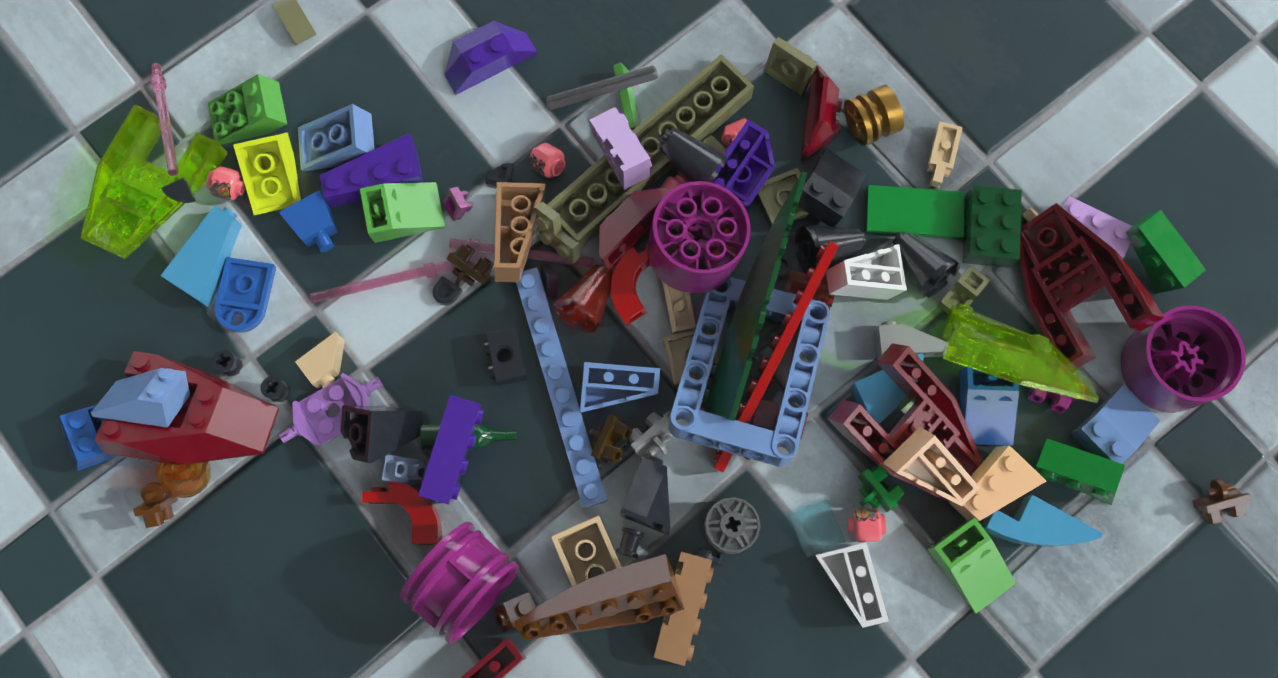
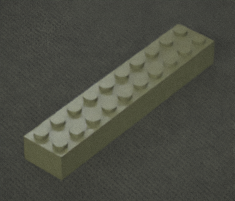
M722 54L719 55L632 131L650 157L652 163L650 177L624 190L604 155L547 204V206L560 215L561 229L576 240L581 249L599 233L600 225L604 219L611 215L625 198H628L635 191L648 190L673 168V165L658 147L660 143L658 138L665 129L671 130L676 128L703 142L752 99L754 85Z

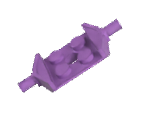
M342 373L340 379L300 402H292L294 424L291 428L279 433L280 439L283 443H286L297 435L303 436L318 447L342 434L340 431L342 405L370 406V393L383 386L380 379L376 377L367 384L360 385ZM338 405L340 408L339 414L334 418H330L327 414L329 407Z

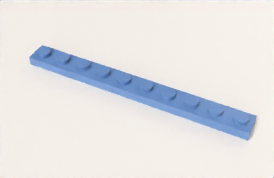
M536 267L523 271L520 282H516L584 509L606 502L607 498L595 458L591 456L592 448L538 269Z

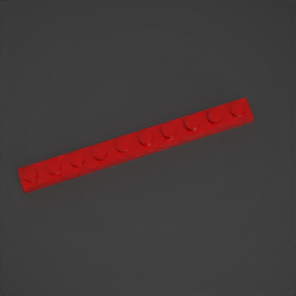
M829 241L826 246L821 245L815 258L819 261L815 269L809 268L804 278V281L808 283L803 291L798 290L792 302L796 305L792 314L786 313L781 323V326L785 328L781 336L775 335L769 347L773 349L769 359L764 357L758 368V371L762 373L758 381L752 380L746 392L750 394V397L746 404L741 402L738 407L736 416L739 418L737 421L749 424L839 247L838 244ZM717 449L712 461L716 462L714 468L724 473L733 454Z

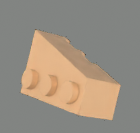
M919 427L883 462L896 473L960 506H963L980 489L936 436L922 427Z
M997 446L971 476L980 489L963 506L949 501V503L964 518L970 519L975 517L977 521H980L1043 484L1046 480L1010 446Z

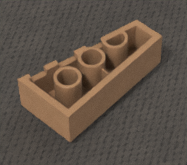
M497 182L495 282H520L537 227L535 207L545 201L546 184Z
M684 552L680 553L674 576L684 610L677 611L672 615H664L654 658L685 666L686 660L691 662L695 646L690 644L693 634L698 635L701 620L697 619L699 609H704L707 594L704 593L706 583H710L714 570V568H711L712 560Z

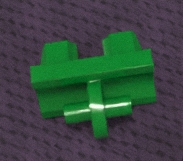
M879 465L870 470L868 468L857 476L864 484L858 489L864 497L859 501L861 506L869 503L872 508H878L881 505L888 512L898 506L897 502L904 495V492L896 483L887 490L880 482L888 476V473Z

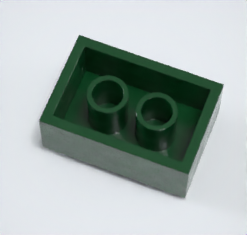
M973 185L965 195L962 263L1011 268L1020 259L1022 190Z

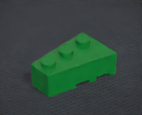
M1161 210L1147 214L1126 231L1156 294L1185 288L1206 271Z
M1046 439L1036 471L1045 480L1057 481L1073 490L1080 491L1112 505L1125 465Z

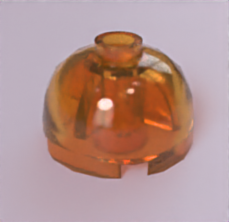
M210 461L186 465L159 462L155 468V475L167 494L176 498H187L202 492L207 487L211 479Z

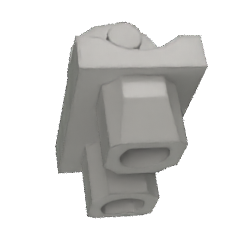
M653 412L645 420L650 429L643 434L638 428H634L629 438L631 447L640 459L648 453L654 456L659 450L664 455L669 452L665 446L672 440L669 437L671 434L669 431V419L666 416L662 418Z

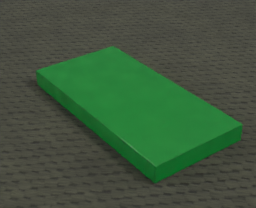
M868 185L865 233L899 235L900 233L906 234L909 232L916 237L962 240L964 237V192Z

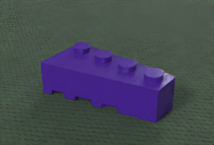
M411 133L320 175L323 196L331 208L362 201L361 188L384 183H424L416 143Z
M450 395L418 496L448 505L457 500L461 485H458L461 474L465 475L469 460H466L469 449L473 450L477 435L473 434L476 424L480 425L485 410H481L482 404Z

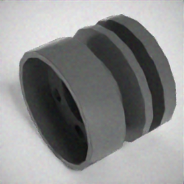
M736 497L724 498L715 503L707 513L703 524L704 536L708 544L717 552L726 555L739 554L751 547L758 538L760 531L759 515L755 508L746 500ZM729 519H732L733 522H738L739 526L735 528L736 532L726 528Z

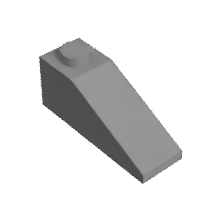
M895 321L882 322L874 331L877 360L892 343L909 346L917 355L922 353L924 357L951 356L957 351L956 346L905 324H896Z

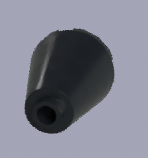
M676 128L671 130L665 129L658 138L660 141L658 147L686 183L694 181L712 182L719 174L716 172L719 164L723 167L726 163L727 156L722 151Z
M816 225L798 227L795 234V244L799 243L800 251L796 252L798 262L806 273L810 267L815 269L819 261L815 256L821 245L826 246L829 241L838 244L839 247L829 264L831 266L862 251L866 243L864 233L856 227Z
M909 232L906 234L900 233L892 242L894 245L899 244L903 268L919 295L924 299L925 296L930 298L941 291L949 283L947 281L949 275L955 276L960 269V263Z

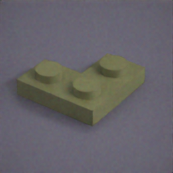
M541 202L535 207L540 240L544 244L555 248L561 257L568 258L575 263L581 257L579 243L561 229L560 215Z

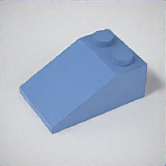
M354 104L298 127L300 166L302 171L339 167L375 150L372 115Z
M159 368L118 380L93 409L91 415L92 417L168 427L190 396L186 371Z
M1123 384L1070 434L1089 453L1123 464L1139 448L1160 420Z

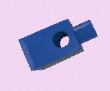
M321 190L279 212L308 248L317 244L320 252H327L334 247L330 236L336 234L338 229L330 205L324 199Z

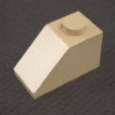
M335 331L295 361L316 388H325L333 383L335 377L339 375L345 340Z

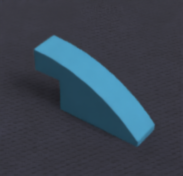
M918 354L917 356L923 361V354ZM884 370L861 379L850 387L857 403L878 424L890 415L906 396Z
M1034 495L1024 497L1014 519L997 510L985 517L981 525L987 533L997 538L1013 543L1040 547L1074 545L1099 539L1103 535L1102 532Z

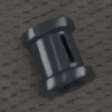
M220 350L212 358L213 367L228 376L239 374L243 367L241 358L235 356L229 350Z
M267 377L260 386L262 394L273 402H283L289 397V385L278 377ZM277 386L276 389L278 391L274 394L275 390L273 388Z
M622 527V540L620 547L616 548L615 552L638 559L637 549L640 539L644 537L645 533Z

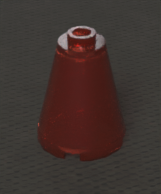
M604 264L594 265L556 301L554 305L557 306L556 314L573 328L577 324L583 327L582 332H596L600 326L611 291L613 270L608 271Z

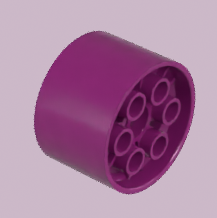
M694 181L673 188L659 202L647 239V256L653 271L665 284L685 293H705L720 287L732 276L748 245L750 221L747 211L732 192L711 182ZM689 209L691 214H684L680 210ZM669 215L673 219L669 221L665 217ZM726 227L730 230L731 233L725 234L720 230V228ZM676 229L679 235L674 236L669 232V230ZM696 236L700 237L698 242L694 240ZM677 245V250L671 256L665 251ZM726 245L735 247L734 253L728 250ZM689 249L695 253V256H687L684 252ZM718 250L720 255H713L710 251ZM703 258L707 270L698 269L699 261H702Z
M1181 306L1162 314L1164 316L1162 320L1143 331H1134L1123 346L1120 362L1121 372L1129 390L1146 406L1168 413L1187 411L1225 396L1239 383L1246 363L1244 345L1235 327L1219 313L1201 306ZM1161 325H1167V332H1168V336H1167V337H1166V335H1165V333H1164V331H1163ZM1196 338L1201 343L1200 346L1197 344L1192 345ZM1152 341L1156 343L1158 350L1153 348ZM1165 360H1167L1168 368L1165 365ZM1201 371H1211V377L1201 373ZM1191 379L1194 382V387L1190 385Z

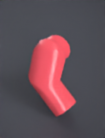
M746 118L724 127L721 141L725 147L729 148L746 123Z

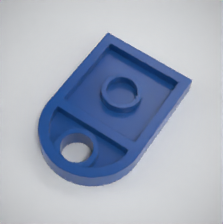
M226 257L215 302V315L221 325L230 331L244 333L253 330L263 321L276 272L274 264ZM237 314H243L242 323L236 326L233 325V317Z

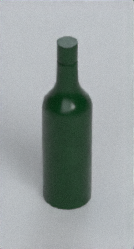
M422 424L420 432L422 449H433L441 424ZM476 424L473 434L477 435L473 449L483 448L493 441H517V431L491 430L483 424Z

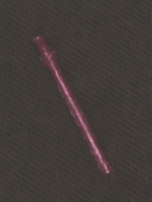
M153 63L151 65L153 76L151 77V86L156 95L167 171L169 175L175 176L178 174V167L165 89L167 88L166 79L162 76L161 65Z
M451 238L449 242V248L458 249L462 244H468L475 249L474 254H479V252L495 254V244L482 243L478 239L470 238L467 241ZM532 249L529 250L527 259L593 268L594 258L581 256L573 263L568 258L561 257L558 253Z
M450 261L437 264L430 262L424 264V267L311 293L310 298L312 303L424 276L430 278L437 276V273L453 270L455 265Z

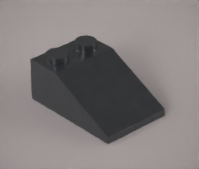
M826 149L804 183L798 206L827 226H836L854 201L866 174L829 149Z

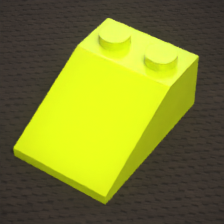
M288 133L233 145L254 215L285 209L301 200L295 158Z

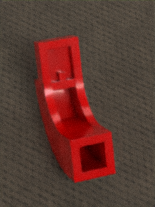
M647 245L642 248L640 254L637 253L634 247L629 249L617 263L612 276V300L618 314L627 326L648 313L636 292V284L640 274L650 266L647 256Z
M389 481L388 492H386L385 487H371L370 492H362L363 503L396 504L402 506L408 512L412 521L411 544L437 545L442 540V525L439 514L428 498L418 496L420 491L403 483Z

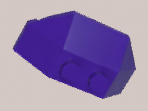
M492 21L453 41L444 75L453 92L457 95L537 54V51L525 32Z
M747 120L725 152L727 156L725 165L722 167L719 164L716 170L719 174L711 182L732 192L744 207L750 206L775 169L768 131Z

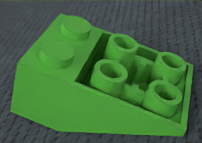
M260 74L253 76L208 102L215 145L218 146L269 134L287 124L279 82Z
M436 182L384 183L360 189L367 231L374 243L446 228Z
M975 517L965 520L927 548V551L974 614L978 613L1016 584L994 542Z

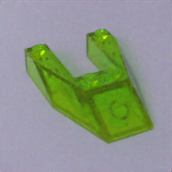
M134 105L97 165L80 238L126 259L185 204L170 199L161 188L184 177L194 195L206 183L209 172L220 167L227 155V151L217 141L196 133L173 173L148 163L146 159L165 129L166 124L155 113Z
M964 304L951 306L942 329V338L947 339L943 350V359L1020 385L1090 402H1098L1099 397L1092 382L1050 343L1048 338L1037 334L1033 336L974 312L972 307Z

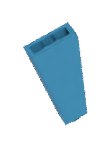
M214 205L161 276L209 307L221 281L226 257H230L242 226L235 219L237 215L226 207L221 210Z

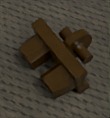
M462 244L456 252L449 253L446 258L457 266L452 271L457 276L455 284L461 287L464 283H467L472 287L475 280L481 284L484 282L489 283L492 278L490 272L494 263L482 256L475 265L470 261L475 253V249L468 244Z
M609 414L606 422H601L597 430L590 428L588 432L594 435L591 443L594 449L591 456L605 463H608V461L618 463L622 456V450L616 448L615 445L619 438L627 441L633 429L627 426L625 421Z

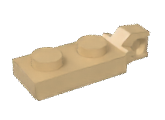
M941 121L937 124L927 165V172L932 173L929 186L939 188L943 182V177H949L953 170L962 127Z

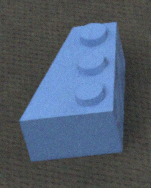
M584 362L580 413L657 395L660 368Z

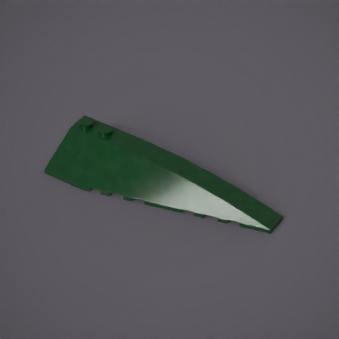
M803 171L776 216L753 263L734 311L718 364H712L709 377L713 378L711 388L706 387L702 401L706 402L705 408L731 421H735L752 364L751 356L752 354L754 355L757 347L758 333L762 329L765 320L766 307L769 305L781 265L780 260L786 248L788 234L796 213L795 210L806 180L807 173Z

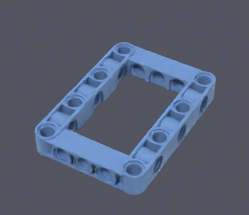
M730 277L723 285L716 288L722 289L723 293L717 292L715 289L706 292L672 408L669 431L674 437L777 467H786L792 462L798 450L830 310L825 303L812 299L797 327L799 335L793 349L787 373L789 376L782 393L775 430H768L736 420L731 421L722 416L699 410L727 310H730V308L736 309L746 283L744 280ZM773 289L769 305L766 307L765 318L772 319L775 323L778 321L782 322L787 312L792 314L796 306L792 302L796 295ZM811 315H816L820 319H814ZM703 331H710L713 335H706ZM800 358H807L809 363L803 362ZM697 374L701 379H692L690 375ZM789 402H796L799 405V407L794 408L789 404ZM684 419L688 422V425L681 426L676 420ZM777 448H785L788 454L783 455L779 453Z

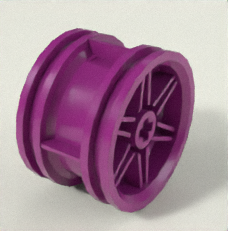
M471 522L459 525L445 536L416 567L400 593V599L404 603L410 602L409 607L423 618L440 636L446 633L445 641L450 645L462 638L490 610L508 588L519 569V565L516 562L509 564V556L506 553H502L488 541L480 530L474 531L475 527Z

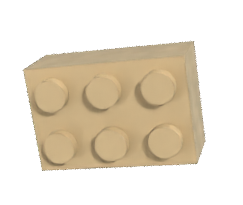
M599 515L551 536L572 587L590 578L621 567Z

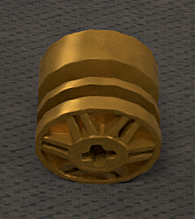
M886 84L869 90L866 95L859 94L856 98L853 97L845 100L844 114L847 125L854 139L861 146L880 140L881 135L888 137L902 131L904 128V115L900 102L894 91Z

